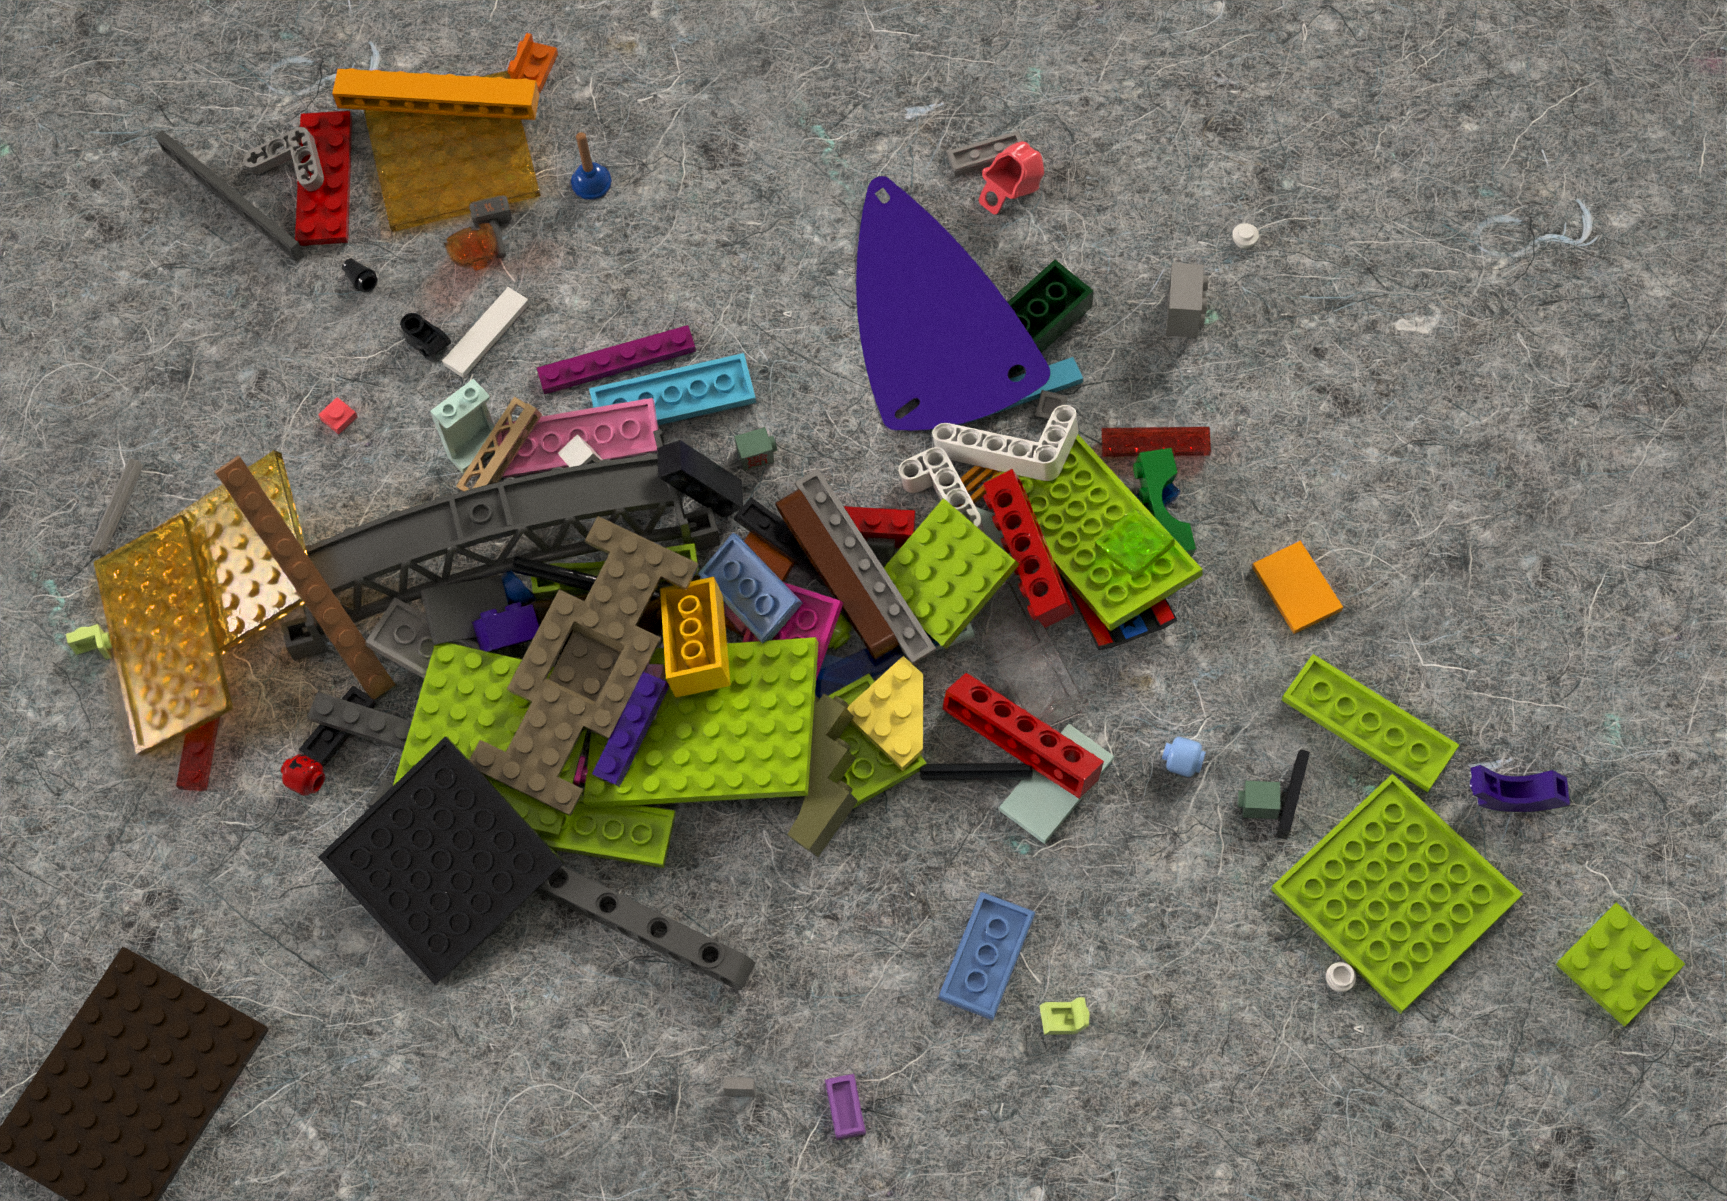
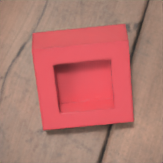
M338 397L318 414L320 420L337 434H340L358 417L356 412Z

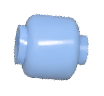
M1178 736L1173 740L1172 744L1166 743L1162 759L1167 760L1166 769L1169 772L1190 778L1195 772L1200 773L1206 752L1202 751L1201 743Z

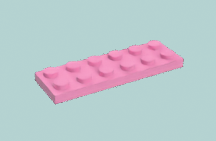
M649 398L540 417L502 477L509 478L551 471L557 467H569L558 452L576 435H579L602 459L616 460L646 455L647 453H657L653 431L658 430L654 399ZM510 429L501 431L497 436L499 446Z

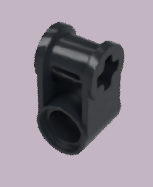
M408 313L401 319L400 326L405 341L429 361H434L436 359L435 355L444 346H448L451 343L449 337L441 329L433 326L417 313ZM412 328H418L415 331H410Z

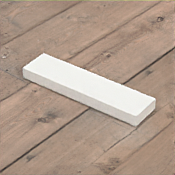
M507 287L442 360L443 365L462 378H465L528 307L529 300Z

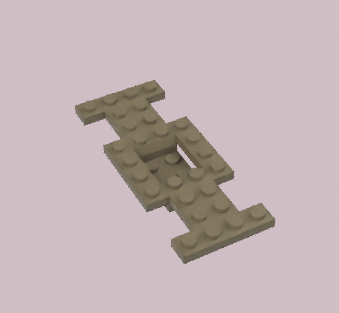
M597 516L585 542L609 555L585 601L560 589L558 590L507 687L508 692L531 702L508 749L505 752L480 740L470 758V761L483 775L570 817L584 790L559 778L582 731L587 729L609 740L642 672L646 671L661 641V637L637 626L661 579L687 591L699 567V563ZM573 629V633L570 639L568 640L559 660L557 661L549 679H546L560 651L562 650L571 630Z

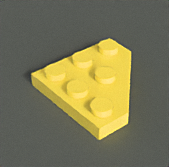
M903 656L847 708L854 716L851 723L902 771L923 753V673Z

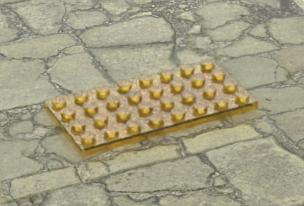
M179 515L94 561L135 753L144 756L233 710L188 518Z

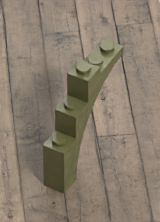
M823 694L820 699L815 696L808 796H805L800 813L787 834L797 844L817 857L822 853L858 802L851 794L853 789L841 781L856 758L849 752L851 746L839 737L854 716L847 709L849 706L847 702L836 695L832 699L826 694Z

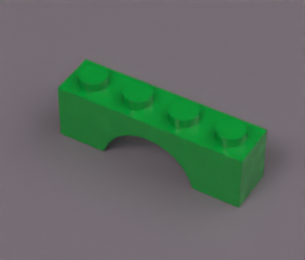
M1172 448L1140 452L1136 462L1133 463L1134 476L1140 480L1141 485L1139 489L1140 501L1142 504H1145L1149 512L1192 557L1196 546L1190 523H1185L1172 517L1165 509L1162 501L1163 489L1173 483L1178 473Z

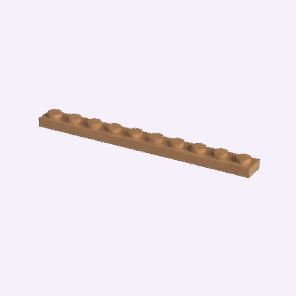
M235 457L214 471L367 695L375 700L396 684L372 649L365 646L366 640L241 457Z

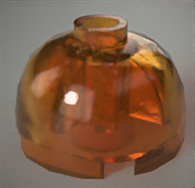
M489 223L478 224L479 230H471V227L465 228L446 239L447 243H444V247L448 256L456 265L463 268H473L474 271L488 266V261L494 257L497 250L496 234Z

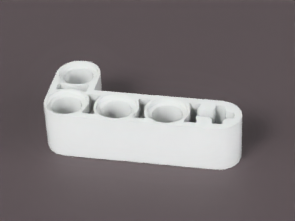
M939 447L930 448L906 459L900 464L898 471L903 488L907 492L917 493L933 486L940 500L944 498L954 507L964 504L961 507L955 508L984 533L980 514L943 449Z

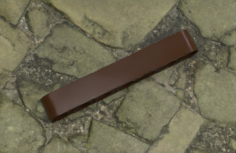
M798 489L777 501L775 505L778 512L834 599L844 602L842 611L871 656L876 660L898 647L899 642L892 629L801 490Z

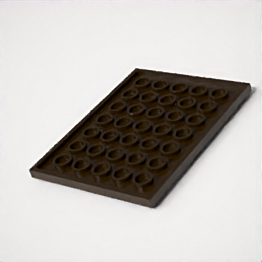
M122 947L0 1126V1161L68 1201H159L264 1039L269 1028L129 949Z

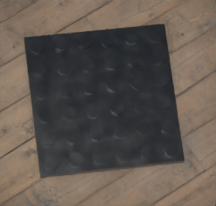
M447 736L434 746L318 856L434 985H438L565 864Z

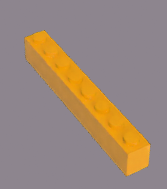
M354 68L337 69L332 92L337 108L523 120H535L540 96L536 80L525 78L506 79L503 77L406 73L404 71L387 72L380 70H357Z

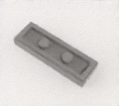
M1018 130L947 151V159L954 176L991 166L997 154L1001 153L1008 146L1023 140Z

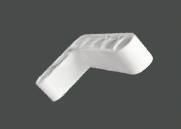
M1061 405L1052 412L1039 442L950 423H941L935 426L932 435L934 446L943 449L950 460L1002 472L1013 469L1020 476L1051 481L1059 476L1078 435L1076 410L1072 406Z

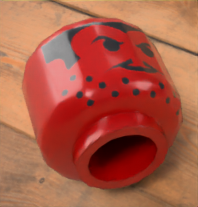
M303 754L287 759L281 767V773L283 774L282 783L284 786L303 796L318 792L325 781L323 766Z

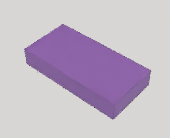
M854 1074L825 1079L836 1140L865 1135L866 1131Z

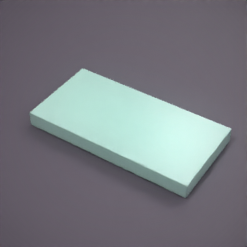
M1068 724L1061 732V734L1104 761L1100 776L1114 760V756L1072 725ZM1033 769L1032 779L1021 780L1001 804L999 811L1045 844L1085 794L1079 799Z

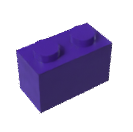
M521 602L505 606L506 611L497 613L496 609L480 613L481 618L472 622L480 650L492 652L533 640L539 629L533 605L530 604L522 607Z

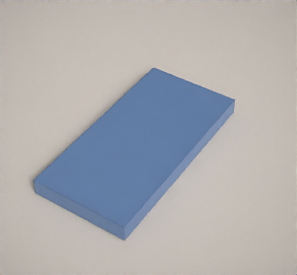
M735 533L728 537L698 573L702 579L715 577L723 595V602L761 643L772 640L803 604Z
M980 892L938 1000L994 1021L1033 922L1035 912Z

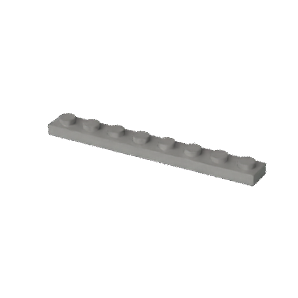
M816 469L795 482L796 488L801 490L892 629L900 648L908 660L914 665L934 653L936 647L820 470Z

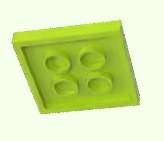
M1616 902L1564 954L1556 965L1625 1027L1677 974L1685 963Z

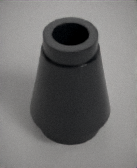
M352 258L343 262L342 270L356 290L370 292L375 288L378 279L374 270Z

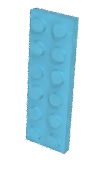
M744 353L589 388L593 408L653 398L658 425L756 403Z

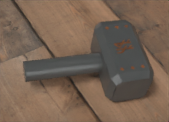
M501 195L472 202L469 207L475 228L489 226L496 258L505 257L506 253L499 224L509 222L512 219L507 196Z

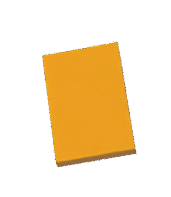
M1301 540L1252 564V569L1293 634L1343 610L1342 604Z

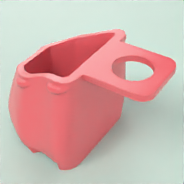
M1021 141L1008 146L1001 153L997 154L992 165L984 168L982 171V176L987 182L979 197V203L995 215L1000 212L1006 197L1016 199L1017 197L1037 191L1039 183L1044 176L1041 153L1031 148L1027 142ZM989 191L997 195L998 202L995 206L990 205L987 201L986 196Z

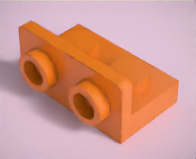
M526 33L523 41H520L518 44L515 59L509 63L508 74L511 79L525 78L536 80L538 91L541 93L558 56L557 48L535 43L532 34Z

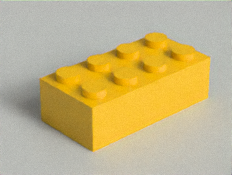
M715 577L691 581L687 591L675 585L660 588L666 680L675 698L731 686L723 595Z

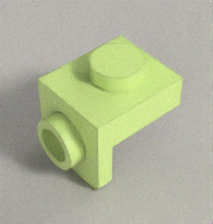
M98 624L90 627H80L74 632L66 634L67 643L76 655L98 648L106 660L111 658L110 649L113 648L109 632L104 633Z
M1078 997L1072 1002H1044L1039 1006L1044 1035L1077 1034L1089 1026L1090 1014L1084 997Z

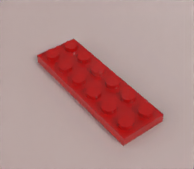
M351 111L300 114V127L306 128L314 137L324 175V182L315 191H307L299 181L297 182L295 240L300 246L348 243L352 144ZM311 155L303 157L301 163H306Z

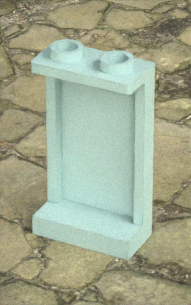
M474 379L430 411L448 458L463 474L494 428L486 404L490 400L489 394ZM492 453L486 454V455L484 456V458L482 459V461L485 460V459H486L488 456H490Z

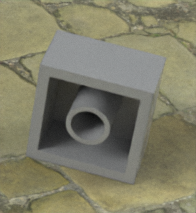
M1172 263L1168 287L1166 336L1197 338L1199 328H1204L1207 311L1206 291L1208 289V275H1203L1204 265Z

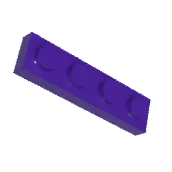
M644 671L642 672L592 772L593 775L620 787L670 687L667 681Z

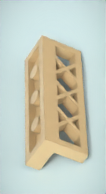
M514 396L456 487L462 491L470 490L466 487L469 479L480 474L481 476L473 488L498 483L537 424L542 413L532 405L526 404ZM518 405L523 408V411L516 422L513 423L512 413ZM510 429L499 446L497 436L501 431ZM495 452L484 469L482 459L486 454Z

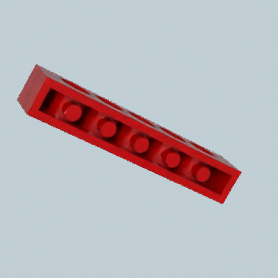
M1010 469L984 482L983 485L987 492L983 495L989 509L994 510L995 515L992 516L995 527L998 531L1002 530L1004 535L1000 539L1005 551L1011 553L1012 558L1020 564L1014 570V574L1016 576L1019 575L1022 582L1018 583V586L1024 598L1028 597L1030 601L1027 609L1033 621L1039 620L1044 628L1075 614L1020 478L1013 469ZM1044 591H1047L1044 596L1040 597Z
M965 673L946 690L942 710L1026 765L1032 766L1034 770L1080 799L1099 781L1104 764L1103 760L1031 715L1025 709L1017 706L1003 695L989 688L980 680Z

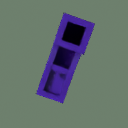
M1482 765L1471 767L1470 788L1473 795L1478 798V805L1481 807L1504 812H1535L1570 805L1567 777L1554 770L1528 776H1505Z

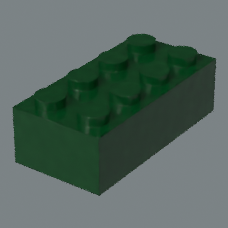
M1054 260L1008 301V304L1042 353L1092 308L1094 290L1057 260ZM1022 365L1013 366L1018 372L1024 369Z

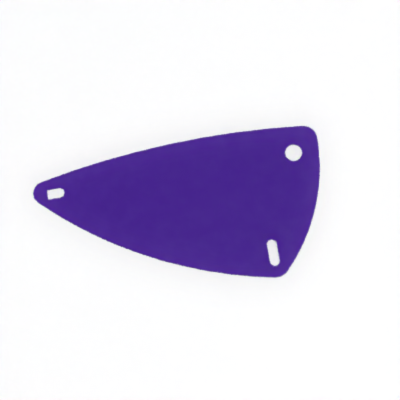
M878 176L871 180L867 188L859 232L856 297L864 361L873 395L885 426L891 430L913 431L934 429L935 426L941 423L963 424L1000 411L1044 386L1050 378L1049 365L1016 313L979 265L933 216L886 176ZM882 188L890 196V200L887 203H882L875 195ZM1015 365H1022L1026 369L1025 377L1018 382L1011 381L1008 377L1010 368ZM914 398L920 400L919 406L903 418L898 419L895 417V412Z

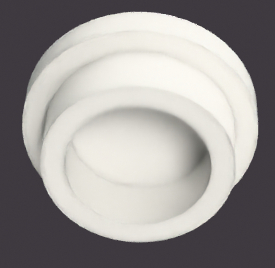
M1239 224L1233 230V241L1238 247L1248 249L1257 243L1259 232L1251 224Z
M1337 962L1328 968L1326 981L1333 990L1346 992L1354 986L1356 973L1349 964Z

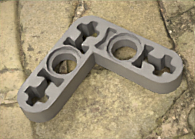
M304 127L295 128L248 151L244 157L245 166L254 174H261L293 159L297 179L307 191L317 190L324 182V175L314 137ZM284 146L280 154L274 155L277 148ZM311 155L306 163H301L303 157Z

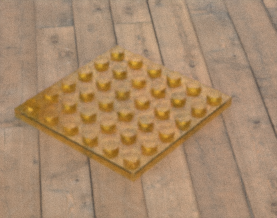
M508 70L481 76L489 78L503 77L506 79H511L510 75L508 74ZM364 110L391 232L471 213L469 205L479 200L503 195L507 196L510 204L541 196L521 119Z
M273 450L250 465L248 469L307 554L282 453ZM223 484L156 527L188 669L198 670L304 604Z

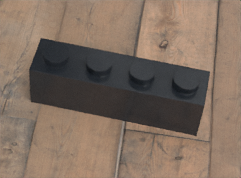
M681 440L657 448L658 478L706 508L711 507L712 511L721 517L730 516L743 507L741 479Z

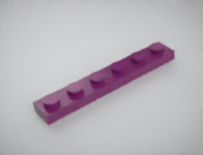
M686 325L537 367V372L545 395L696 352L689 326Z

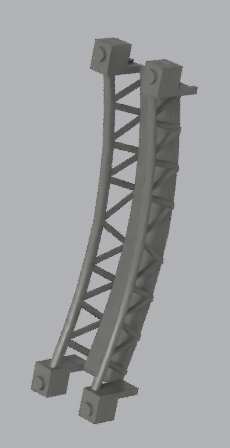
M661 429L653 431L656 447L659 448L667 445L664 444ZM691 438L681 440L693 448ZM647 453L646 456L624 459H603L601 462L567 468L557 467L548 472L519 478L509 477L502 482L473 488L449 496H438L436 500L402 511H392L387 516L355 528H346L340 534L313 545L308 544L305 548L294 528H289L333 594L354 586L353 610L342 605L353 623L386 611L394 598L408 603L422 598L421 591L424 589L483 579L512 571V563L515 557L507 558L522 534L526 535L542 550L519 555L518 557L542 563L599 552L601 550L586 544L585 541L560 546L571 524L586 539L589 531L582 525L580 520L597 518V516L611 515L608 521L615 523L621 515L635 531L633 533L652 542L682 538L684 545L694 543L697 551L721 545L711 507L685 514L679 490L658 478L657 454L653 455L651 453ZM674 506L679 526L654 529L665 508ZM657 508L645 530L629 514V512ZM562 524L552 547L548 546L532 532L533 530ZM513 535L496 561L464 549ZM266 551L270 573L277 587L281 589L292 586L270 552ZM455 552L485 564L450 575ZM446 554L442 577L416 564ZM409 568L432 581L407 589ZM400 569L399 592L370 581ZM362 585L388 595L385 598L361 606ZM302 599V608L306 617L281 623L286 648L294 661L329 652L325 632Z

